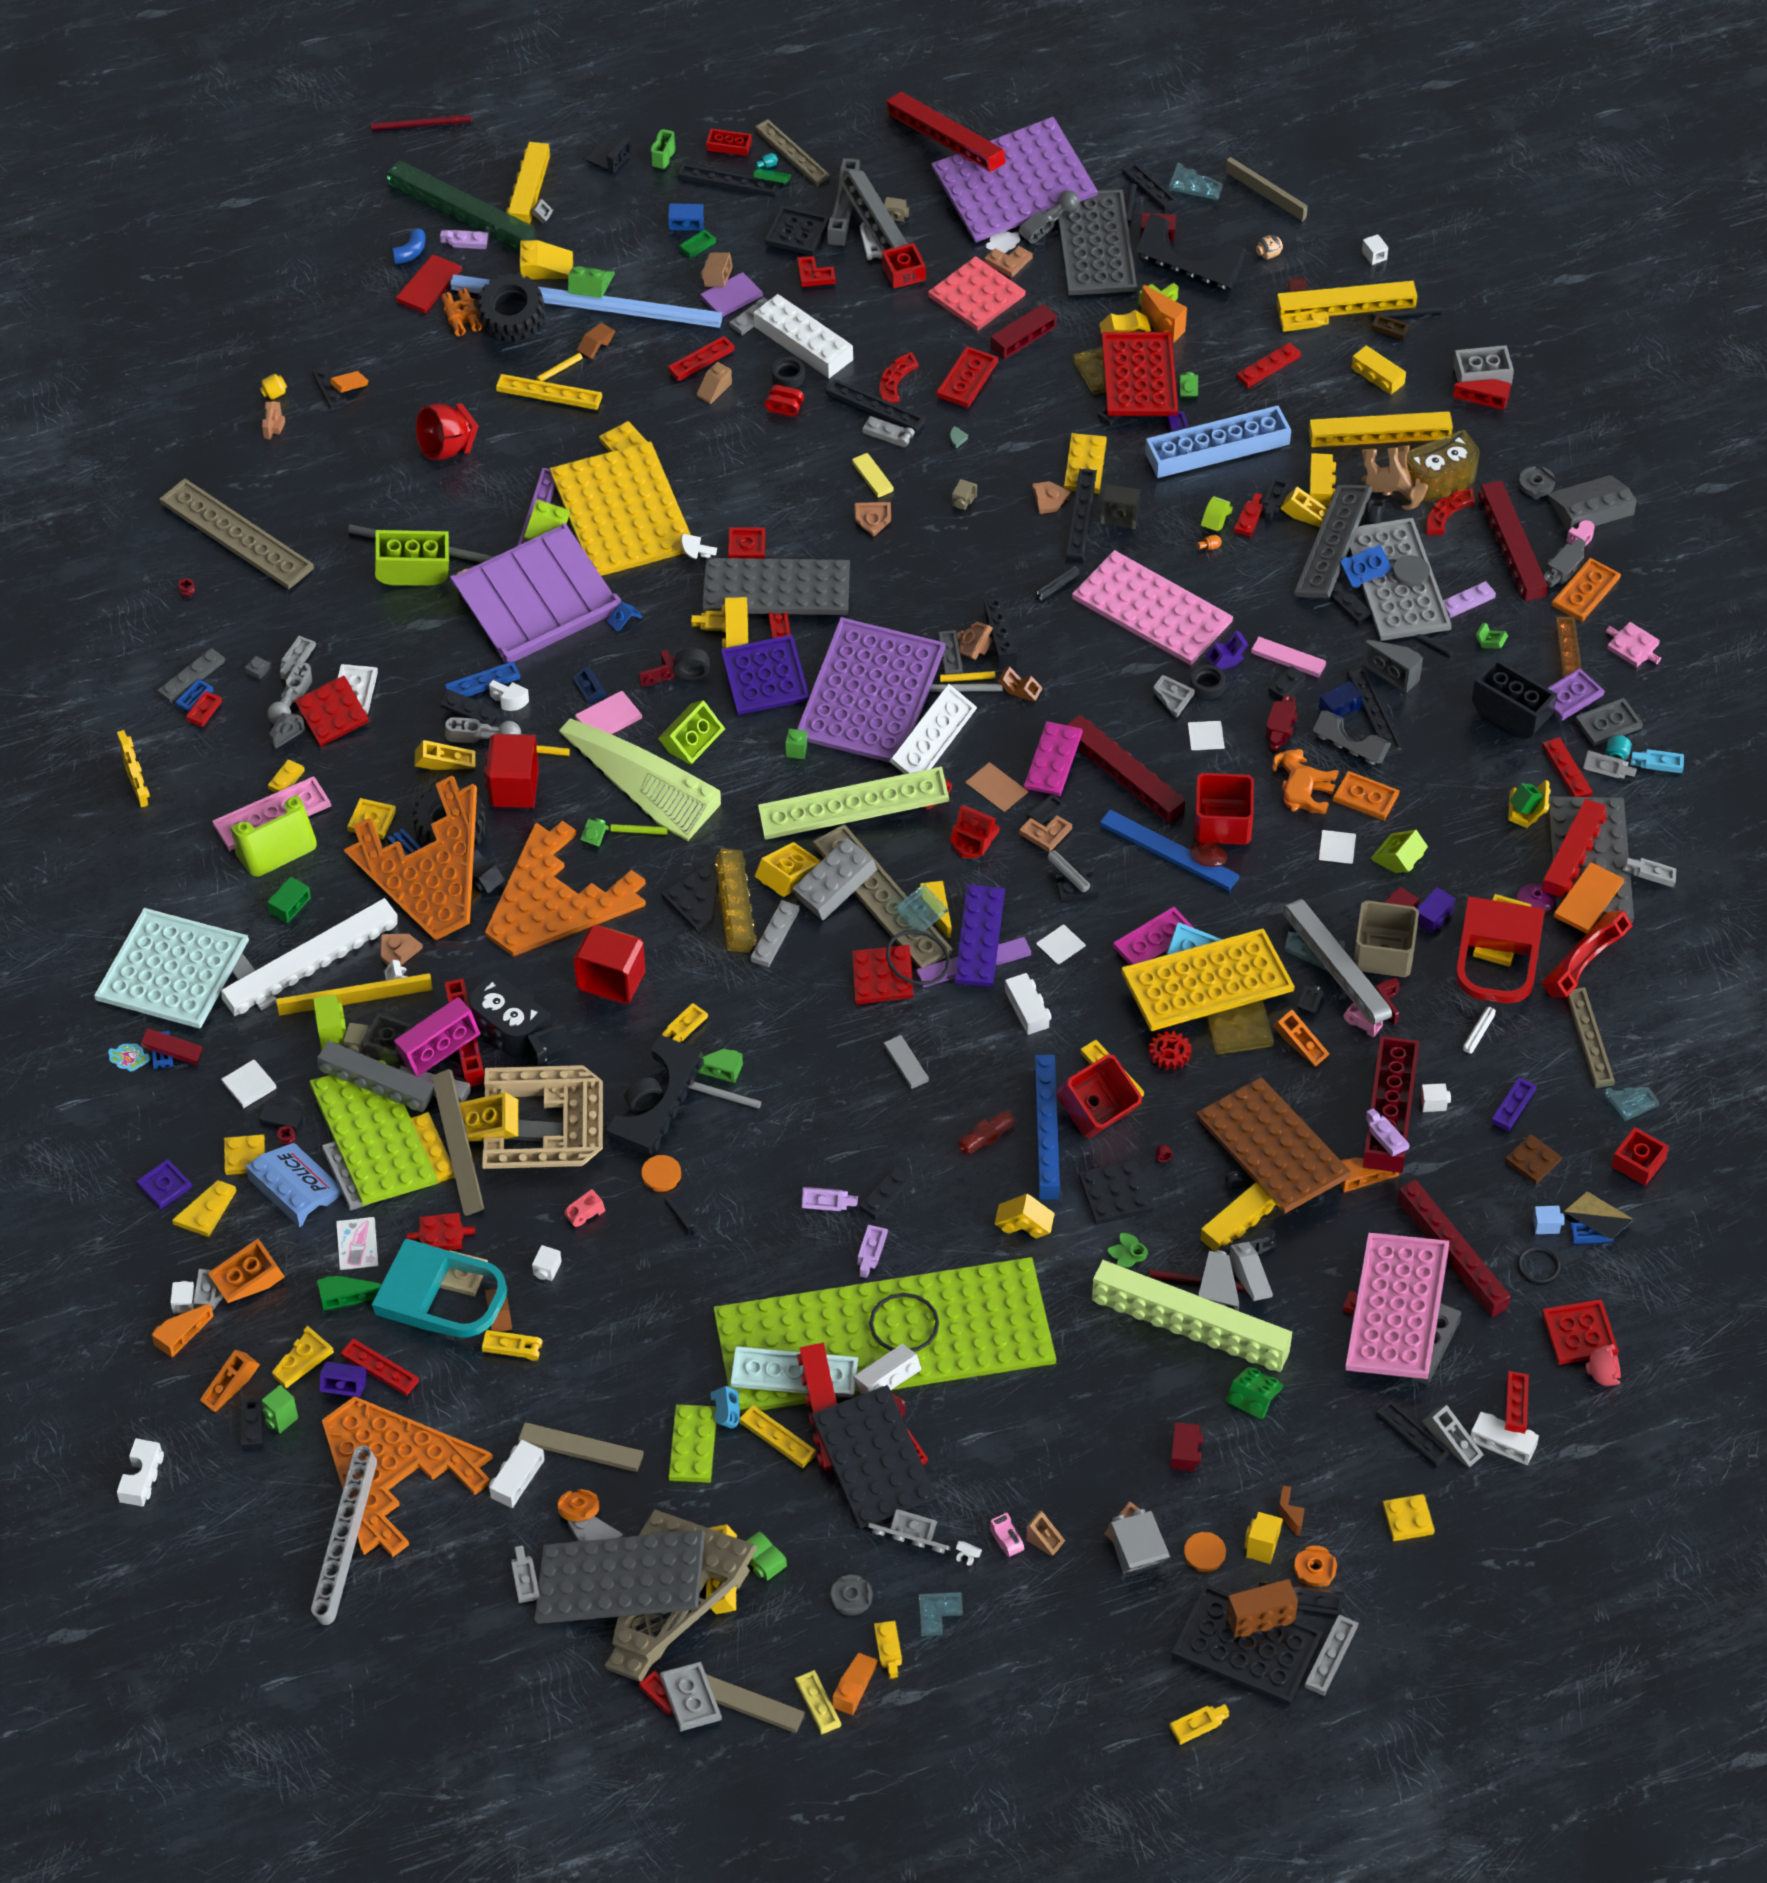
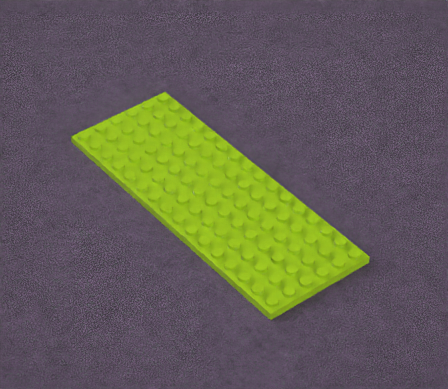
M1032 1257L714 1307L728 1387L738 1390L739 1414L745 1413L752 1405L759 1410H768L805 1404L806 1400L804 1393L731 1387L736 1347L800 1352V1347L824 1342L826 1355L858 1357V1374L891 1352L879 1345L872 1336L869 1322L871 1312L881 1300L899 1293L915 1294L928 1300L937 1311L939 1327L937 1335L932 1342L923 1349L914 1352L917 1354L921 1370L892 1390L1056 1364L1054 1347ZM900 1297L891 1299L881 1305L875 1313L873 1325L875 1333L885 1344L893 1348L904 1344L910 1349L920 1346L930 1338L934 1331L935 1319L933 1312L925 1303L915 1298ZM855 1385L854 1396L862 1395L858 1391L857 1385Z

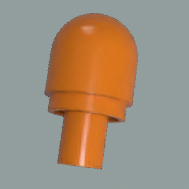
M1218 535L1207 536L1203 538L1202 542L1197 543V548H1205V550L1209 551L1217 549L1221 546V538Z

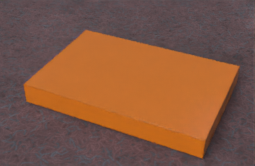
M1348 771L1333 796V801L1385 821L1399 796L1400 790Z

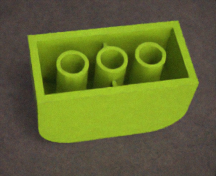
M376 530L375 576L378 581L388 585L433 586L446 581L449 568L448 531Z

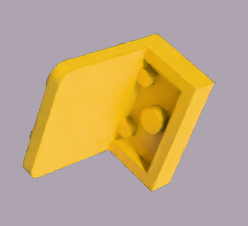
M1544 780L1537 787L1544 797L1532 814H1521L1514 809L1510 799L1517 788L1513 787L1510 790L1508 820L1528 828L1542 814L1546 813L1549 809V781Z

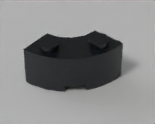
M474 849L472 886L478 892L490 893L505 879L495 864L487 861L477 849Z

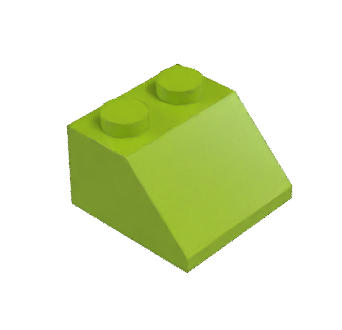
M536 499L524 539L530 541L562 526L563 523L567 524L570 510Z
M1417 830L1392 833L1371 859L1394 873H1407L1413 869L1415 862L1424 855V851L1428 846Z

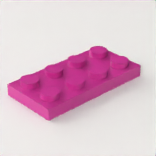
M1046 721L1024 784L1025 789L1061 796L1083 733L1082 728Z
M1172 907L1115 941L1113 948L1129 965L1137 964L1166 955L1178 922L1192 928L1194 927L1175 907Z

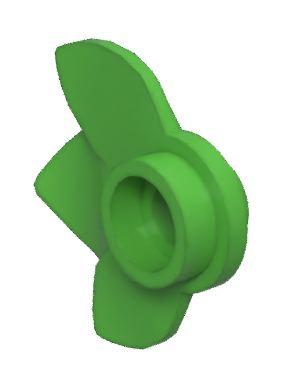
M1120 1233L1121 1244L1107 1249L1109 1255L1118 1260L1117 1265L1123 1268H1129L1136 1262L1144 1261L1148 1255L1147 1248L1139 1243L1135 1236L1127 1233Z

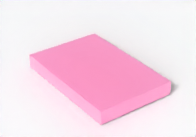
M620 691L575 715V718L579 722L613 734L642 719V714L625 693Z

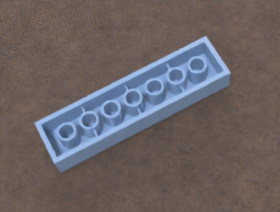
M1274 406L1147 438L1145 454L1157 478L1290 445L1291 429L1279 406Z

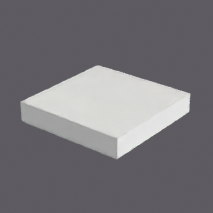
M255 1060L250 1061L221 1079L223 1085L243 1108L276 1089V1084Z

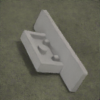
M896 1509L891 1529L871 1523L868 1524V1527L873 1529L872 1533L884 1536L885 1532L893 1534L892 1539L904 1542L905 1538L913 1540V1545L923 1548L925 1544L933 1546V1551L943 1554L945 1550H951L950 1546L932 1541L937 1521Z

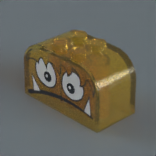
M1465 430L1408 452L1407 465L1413 486L1416 484V478L1421 483L1428 485L1423 501H1434L1447 497L1453 492L1470 487L1475 482L1480 452Z

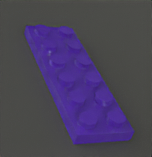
M967 884L955 984L993 987L1005 888Z

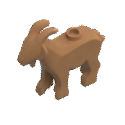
M1410 445L1399 446V451L1398 448H1388L1390 465L1386 467H1380L1375 463L1377 449L1362 450L1367 475L1363 476L1361 481L1365 485H1370L1373 493L1381 492L1382 495H1391L1392 491H1399L1411 501V504L1402 506L1404 510L1417 508L1425 497L1428 485L1421 483L1416 478V484L1413 486L1407 465V454Z

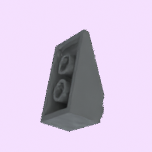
M1373 640L1365 642L1363 666L1405 693L1420 681L1423 657L1418 652H1414L1408 647Z

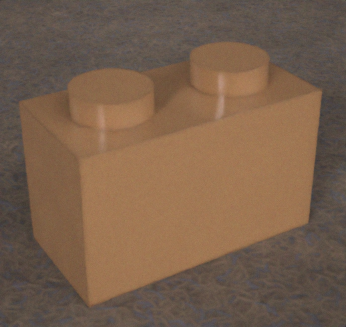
M730 253L709 254L708 259L705 260V267L701 270V279L704 280L705 287H725L733 267Z

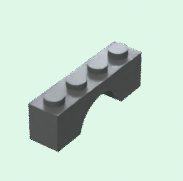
M1328 710L1321 711L1313 729L1314 732L1318 733L1317 736L1319 738L1334 741L1333 745L1342 749L1343 747L1349 749V753L1359 757L1361 755L1365 757V761L1375 765V763L1383 762L1391 742L1377 735H1369L1360 742L1354 741L1344 730L1343 718Z

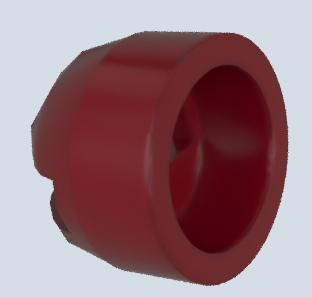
M1160 1145L1156 1149V1156L1159 1162H1166L1173 1157L1172 1151L1167 1145Z

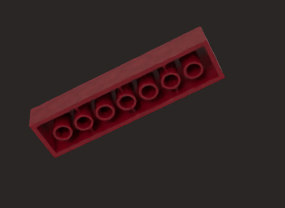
M1380 1036L1371 1109H1375L1380 1117L1384 1116L1385 1119L1387 1118L1407 1141L1419 1041ZM1368 1126L1363 1168L1403 1173L1405 1151L1391 1156L1371 1134Z

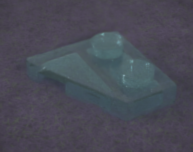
M1639 1087L1637 1089L1624 1088L1620 1091H1612V1088L1605 1089V1095L1625 1121L1659 1106V1100L1649 1087Z

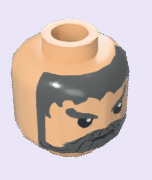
M1268 235L1258 240L1256 252L1267 260L1278 256L1283 245L1279 237Z

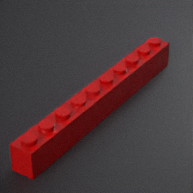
M900 92L886 100L890 116L988 172H992L1006 164L1003 148L909 95Z

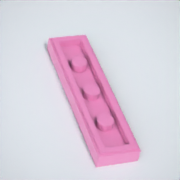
M1258 637L1251 650V654L1288 667L1292 666L1301 672L1318 678L1326 666L1325 660Z

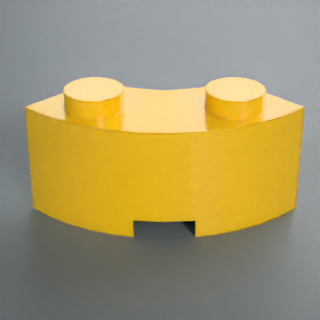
M1137 310L1125 315L1111 313L1099 323L1101 334L1102 332H1151L1148 317Z

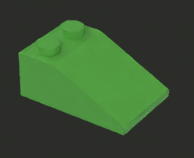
M582 266L573 267L568 275V293L602 298L615 275V271Z

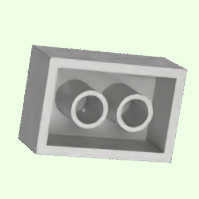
M1507 345L1455 350L1453 366L1458 383L1496 379L1509 382L1512 385L1514 370Z

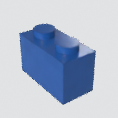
M669 204V230L703 231V204Z

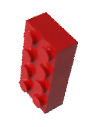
M711 129L706 142L707 151L748 156L752 143V134Z

